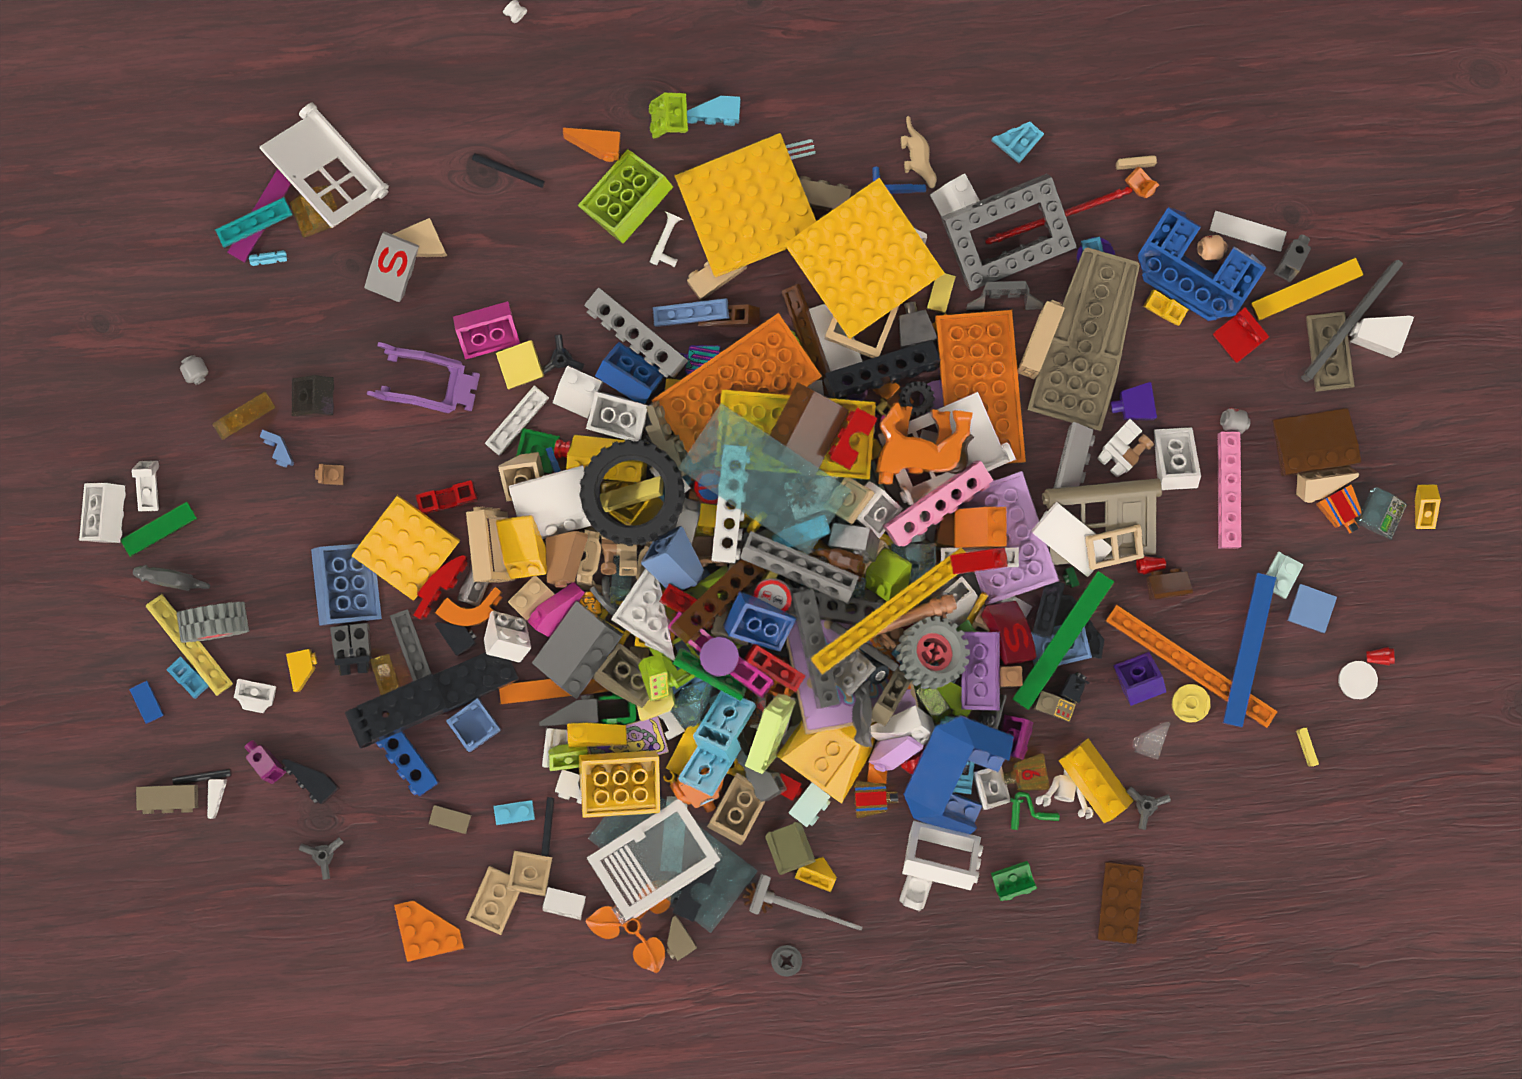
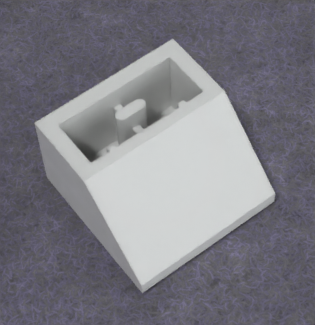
M963 577L959 578L937 597V599H940L942 595L947 594L948 596L953 595L957 609L953 610L952 613L946 614L950 625L955 623L960 626L964 623L979 598Z
M492 611L484 636L486 654L521 662L531 649L526 620Z

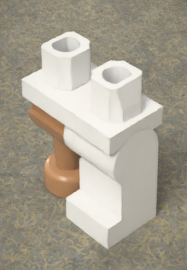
M1131 419L1110 439L1098 456V460L1104 465L1110 459L1116 463L1110 470L1116 477H1119L1124 472L1127 473L1138 462L1139 456L1145 448L1149 450L1154 446V443L1144 434L1139 438V444L1132 449L1128 446L1142 432Z

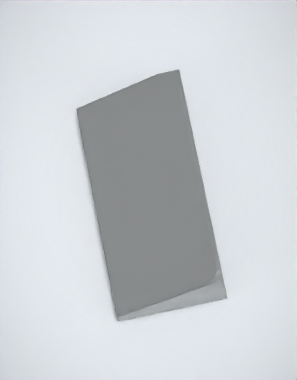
M472 564L457 599L478 607L489 582H474Z

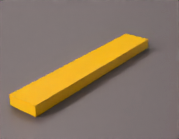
M1354 258L1252 302L1251 306L1258 321L1357 279L1363 276L1357 259Z

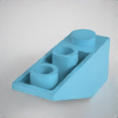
M719 96L687 111V122L697 123V121H705V124L714 125L716 122H724V125L734 126L735 123H739L740 97Z

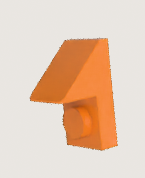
M891 382L884 384L879 389H873L891 407L894 403H899V393L902 390L897 383L892 384Z

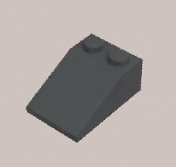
M593 695L581 696V700H576L539 722V725L556 726L571 723H599V701L594 699Z

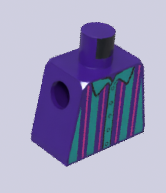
M708 345L689 346L688 354L680 353L688 360L685 364V374L689 375L720 353L721 347Z

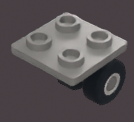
M856 649L833 666L832 672L835 683L847 695L851 696L866 679L871 681L873 685H878L885 681L889 675V668L869 654H862Z

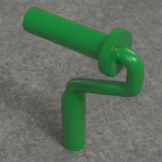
M1018 792L1015 794V798H1010V802H1013L1011 829H1019L1020 803L1024 801V799L1019 797L1027 798L1032 817L1038 820L1059 821V813H1035L1030 794L1027 792Z

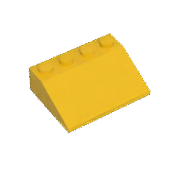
M656 750L579 755L583 818L660 813L659 756Z

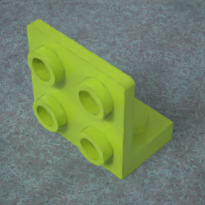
M663 93L651 101L649 113L652 118L650 131L653 138H658L667 132L685 133L688 131L686 93Z

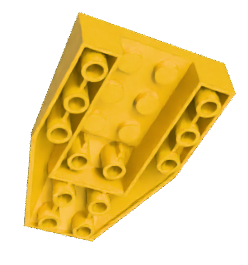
M801 720L776 756L842 804L871 754L873 747H865L854 741L856 735L854 726L806 735L803 720ZM872 737L871 743H872V746H873V745H874V742H875V738Z

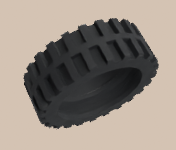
M625 439V442L618 443L616 441L611 446L600 449L601 452L590 459L591 462L588 467L585 466L583 478L580 480L579 498L581 499V507L587 520L604 538L617 544H626L627 546L646 545L648 542L659 540V537L664 534L666 535L669 529L677 523L678 517L683 511L685 486L677 464L667 452L661 450L653 443H646L644 440L632 441L631 439ZM628 460L642 461L651 465L660 474L665 485V500L661 510L653 519L641 525L630 526L616 522L607 515L600 501V485L605 474L616 464Z

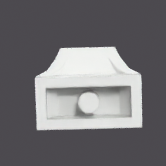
M238 679L234 698L239 700L243 709L264 713L269 706L273 705L277 687Z

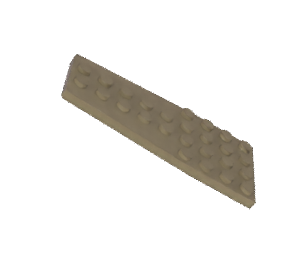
M1091 248L1083 250L1062 307L1065 308L1041 370L1036 377L1027 410L1070 423L1075 422L1094 430H1102L1119 370L1140 266L1138 262Z

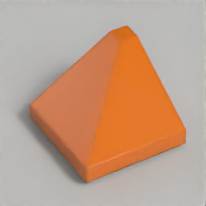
M869 763L867 782L886 784L887 771H878L874 768V765Z

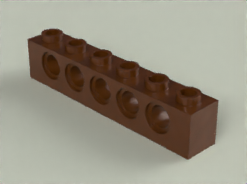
M740 559L691 605L670 628L685 644L690 640L696 641L702 635L700 631L704 627L708 629L715 622L713 618L716 615L721 617L728 610L726 606L730 602L734 604L739 592L743 590L747 592L754 585L752 581L755 578L760 580L767 571L765 568ZM743 569L748 570L751 575H746ZM730 582H735L738 588L733 587ZM717 594H722L725 600L719 599ZM704 606H708L712 613L707 612ZM691 619H696L699 625H694Z

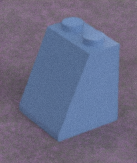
M679 526L669 530L666 535L664 534L659 537V540L652 542L641 564L665 588H667L668 584H671L683 591L690 586H696L701 581L700 577L704 569L683 527Z

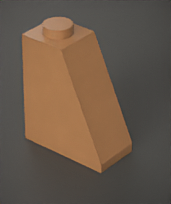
M573 531L546 537L547 583L555 584V587H566L567 584L575 582L588 534Z
M1022 666L1000 667V687L1022 686Z

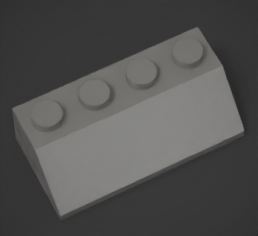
M1075 422L1069 426L1053 489L1077 487L1080 483L1084 482L1086 472H1083L1084 465H1088L1091 455L1088 453L1089 446H1093L1095 435H1092L1093 429Z

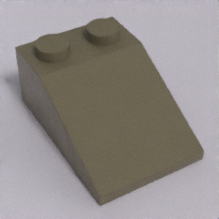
M619 643L597 670L593 679L608 691L641 708L649 700L638 667L642 660Z

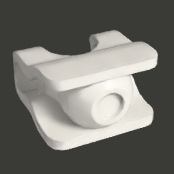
M907 875L899 901L904 906L918 911L924 909L933 881Z

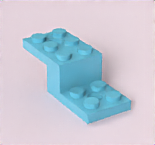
M720 691L693 735L697 748L678 777L680 782L710 796L714 795L742 749L737 738L756 708L755 703L744 698L739 701L729 694ZM728 710L734 711V714L731 717L725 716V713ZM703 768L710 769L706 775H701L700 771Z

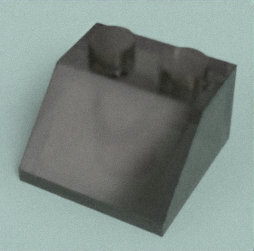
M312 375L292 378V417L332 416L334 410V377Z

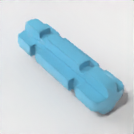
M284 250L277 251V253L269 252L259 254V256L257 254L249 256L251 266L259 265V263L263 265L277 263V261H287V254Z

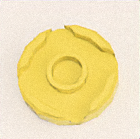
M1187 684L1180 687L1172 698V709L1175 715L1185 722L1200 721L1208 714L1211 707L1210 697L1207 692L1195 684Z

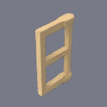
M1140 524L1085 537L1090 570L1144 558ZM1134 532L1136 554L1119 557L1117 535ZM1111 537L1113 559L1096 563L1093 541Z

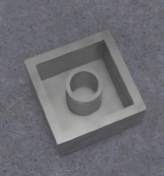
M833 523L829 546L831 549L842 548L861 555L864 558L863 563H869V561H876L880 539L871 528Z

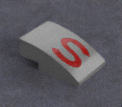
M383 232L364 288L400 302L405 295L408 280L412 275L419 245Z

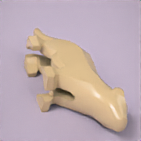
M907 116L906 123L911 137L902 136L901 147L905 149L908 146L911 161H904L905 173H908L909 170L915 171L923 177L930 188H934L937 177L929 162V144L913 128L910 117Z

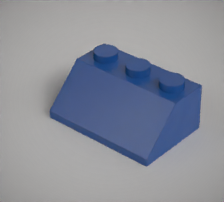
M620 342L604 358L595 377L618 392L642 404L648 402L665 376L658 371L660 369L655 364L653 366L644 360V357Z

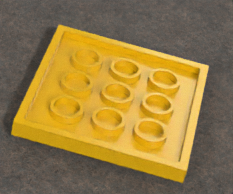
M397 495L351 556L414 601L424 583L440 568L460 540L401 496Z

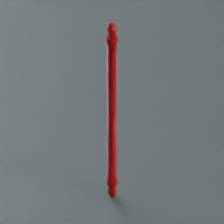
M1132 188L1117 189L1114 193L1112 192L1098 197V199L1096 198L1075 207L1073 206V208H1068L1064 210L1065 216L1079 213L1088 208L1090 209V207L1092 208L1113 199L1115 200V198H1123V195H1128L1132 192ZM1043 217L1034 222L1032 221V223L1030 222L1009 231L1007 230V232L996 233L994 237H988L985 242L989 245L996 241L998 243L1002 242L1008 237L1010 238L1022 232L1024 233V231L1026 232L1044 225L1045 219Z

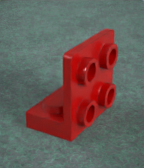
M1246 307L1213 333V336L1235 363H1238L1269 338L1268 334Z

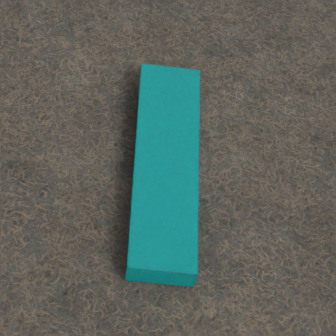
M285 197L217 228L215 231L222 246L225 248L293 214Z

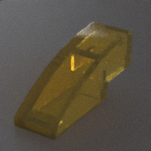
M389 654L371 660L380 695L400 687Z

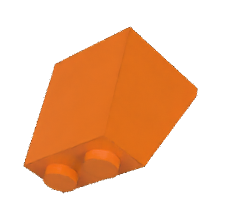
M1006 507L965 508L954 511L955 548H997L1007 546Z

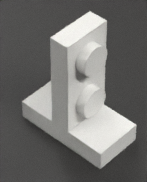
M139 461L132 469V477H136L138 511H158L159 509L156 471L159 469L158 461Z

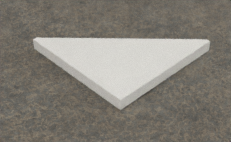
M645 568L611 620L674 661L675 657L665 606L659 602L662 597L660 582Z

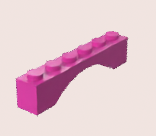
M680 611L668 626V629L675 635L677 634L670 626L682 615ZM703 629L700 631L702 635L696 641L690 640L688 642L698 652H701L703 645L713 638ZM739 657L735 669L729 673L762 699L774 684L772 679L741 657Z

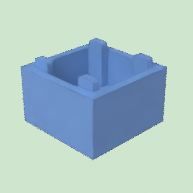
M479 698L446 721L468 752H472L502 730Z

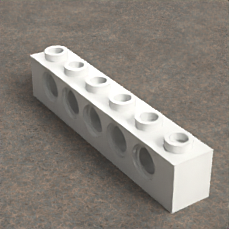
M724 445L712 562L735 564V561L740 559L741 548H737V542L742 540L743 529H739V523L744 521L745 510L741 509V504L746 502L747 490H743L744 482L748 483L749 471H745V465L750 463L751 452H747V447ZM733 461H738V462H740V463H741V468H740V470H738V471H733V470H731V468H730L731 462H733ZM731 480H736L739 483L737 490H730L728 488V483ZM730 499L737 502V507L733 510L726 507V502ZM730 518L735 521V526L732 529L725 528L724 521ZM723 539H732V547L724 548L722 546Z

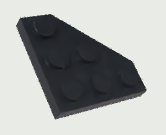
M1062 594L1054 627L1063 624L1077 603L1073 596ZM1089 619L1084 627L1092 658L1102 659L1104 638Z

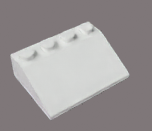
M583 465L509 486L517 517L532 515L542 539L592 526L582 510L581 499L579 498L580 480L584 475Z

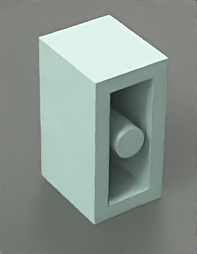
M812 782L788 813L806 827L809 824L813 826L819 818L817 813L820 809L824 811L831 803L828 800L831 796Z

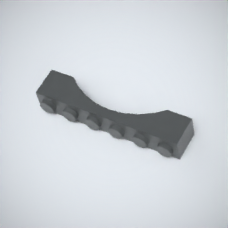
M718 694L708 699L710 707L714 703ZM728 710L725 713V716L731 717L734 714V711ZM742 730L737 738L742 749L736 759L743 766L747 780L753 785L755 796L761 802L769 801L786 791L787 788L778 772L767 768L761 774L745 766L751 749Z

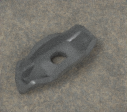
M871 681L863 682L854 692L856 701L852 709V723L856 729L854 741L865 747H873L870 728L872 723Z

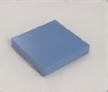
M1300 584L1287 621L1325 633L1337 597Z

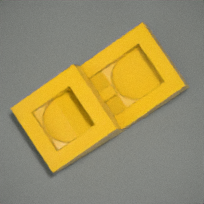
M1156 290L1151 291L1143 305L1151 312L1177 326L1180 325L1188 311L1187 308L1175 300H1170Z

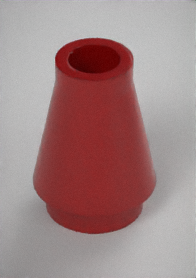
M1144 556V558L1136 560V568L1138 573L1145 575L1165 569L1166 560L1165 558Z
M1385 647L1366 651L1367 663L1388 666L1395 664L1394 648Z

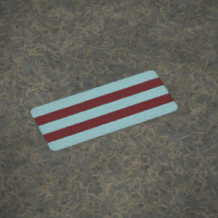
M812 139L786 145L791 159L815 154Z

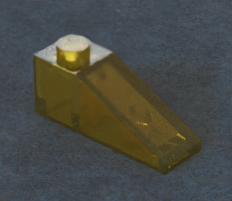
M263 392L220 418L212 425L221 439L224 440L268 413L275 406L266 392Z

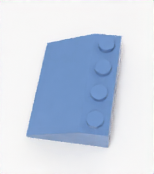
M359 544L324 546L311 549L319 626L382 619L377 574L351 556Z

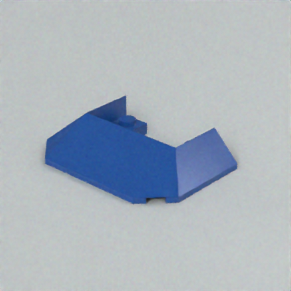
M1168 207L1138 254L1143 280L1208 321L1226 316H1235L1265 271L1266 266L1252 253L1249 256L1238 248L1233 247L1216 275L1183 255L1201 226L1187 218L1185 212Z
M958 716L950 722L936 725L904 792L913 818L929 825L966 834L973 833L977 829L975 821L982 808V804L955 794L953 791L967 761L999 772L1004 760H1010L1014 736L964 716Z

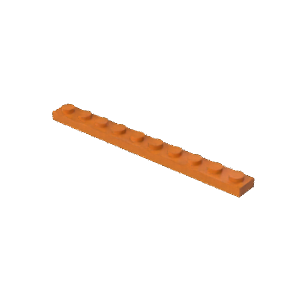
M1115 605L1105 620L1107 623L1226 702L1228 701L1232 684L1231 680L1118 605ZM1250 694L1246 715L1267 728L1278 711Z

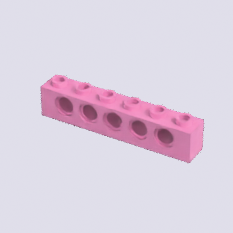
M1220 432L1218 434V548L1238 549L1241 547L1240 432Z
M975 460L962 473L955 474L888 521L883 527L895 545L906 546L912 541V537L925 533L928 530V526L942 521V516L948 512L950 514L959 508L958 505L962 502L966 503L972 500L976 492L986 490L990 486L989 483L994 480L983 463ZM969 478H972L974 481L973 486L968 488L967 481ZM954 489H957L958 496L953 499L951 497V492ZM938 500H941L943 505L939 510H937L935 506L936 502ZM922 511H926L927 517L921 521L920 514ZM907 522H910L911 529L906 532L904 530V525Z

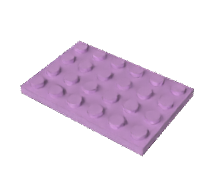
M1023 471L992 481L986 490L976 492L972 500L958 505V509L1006 507L1007 546L997 548H1019V567H1004L975 572L981 592L989 595L985 605H990L1059 581L1048 545L1031 531L1039 522V518ZM958 494L952 495L953 499L956 498Z

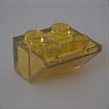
M329 186L313 187L312 189L318 194ZM331 191L320 197L333 212L338 210ZM302 195L290 202L303 238L331 228Z

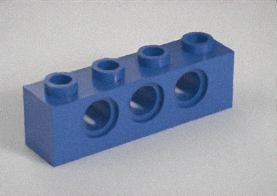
M403 731L376 742L380 749L383 747L386 750L387 754L385 756L389 762L397 765L399 776L403 780L406 778L410 783L408 788L413 795L418 794V796H422L440 783ZM393 738H396L399 742V746L396 749H391L389 746V742ZM403 754H408L410 757V762L407 765L401 763L400 758ZM415 769L421 772V778L417 781L412 778V772Z

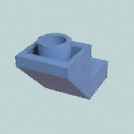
M262 430L260 437L264 439L263 443L273 447L277 444L272 456L273 459L277 460L276 464L287 468V465L293 466L294 461L284 439Z

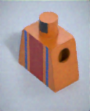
M1352 485L1316 503L1335 528L1344 524L1349 534L1359 529L1354 518L1361 515L1362 511Z

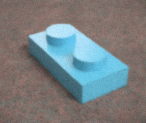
M532 800L494 806L496 825L535 820Z

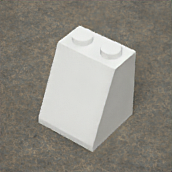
M1414 317L1364 318L1359 323L1357 322L1350 330L1349 336H1352L1350 342L1393 358L1401 353Z

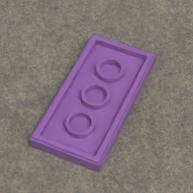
M964 632L962 639L968 640L969 644L965 646V649H970V655L965 657L969 659V663L964 666L966 670L962 673V709L1000 710V632Z

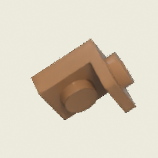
M319 464V468L315 470V479L318 480L319 484L344 485L345 466Z
M898 628L880 634L878 637L879 644L885 650L889 649L892 652L900 644L898 640L904 635V630Z

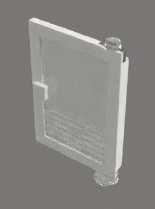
M678 799L660 810V813H656L587 857V859L614 900L616 906L612 910L623 925L714 868L717 863L721 862L719 857L722 854L716 846L712 848L684 803Z

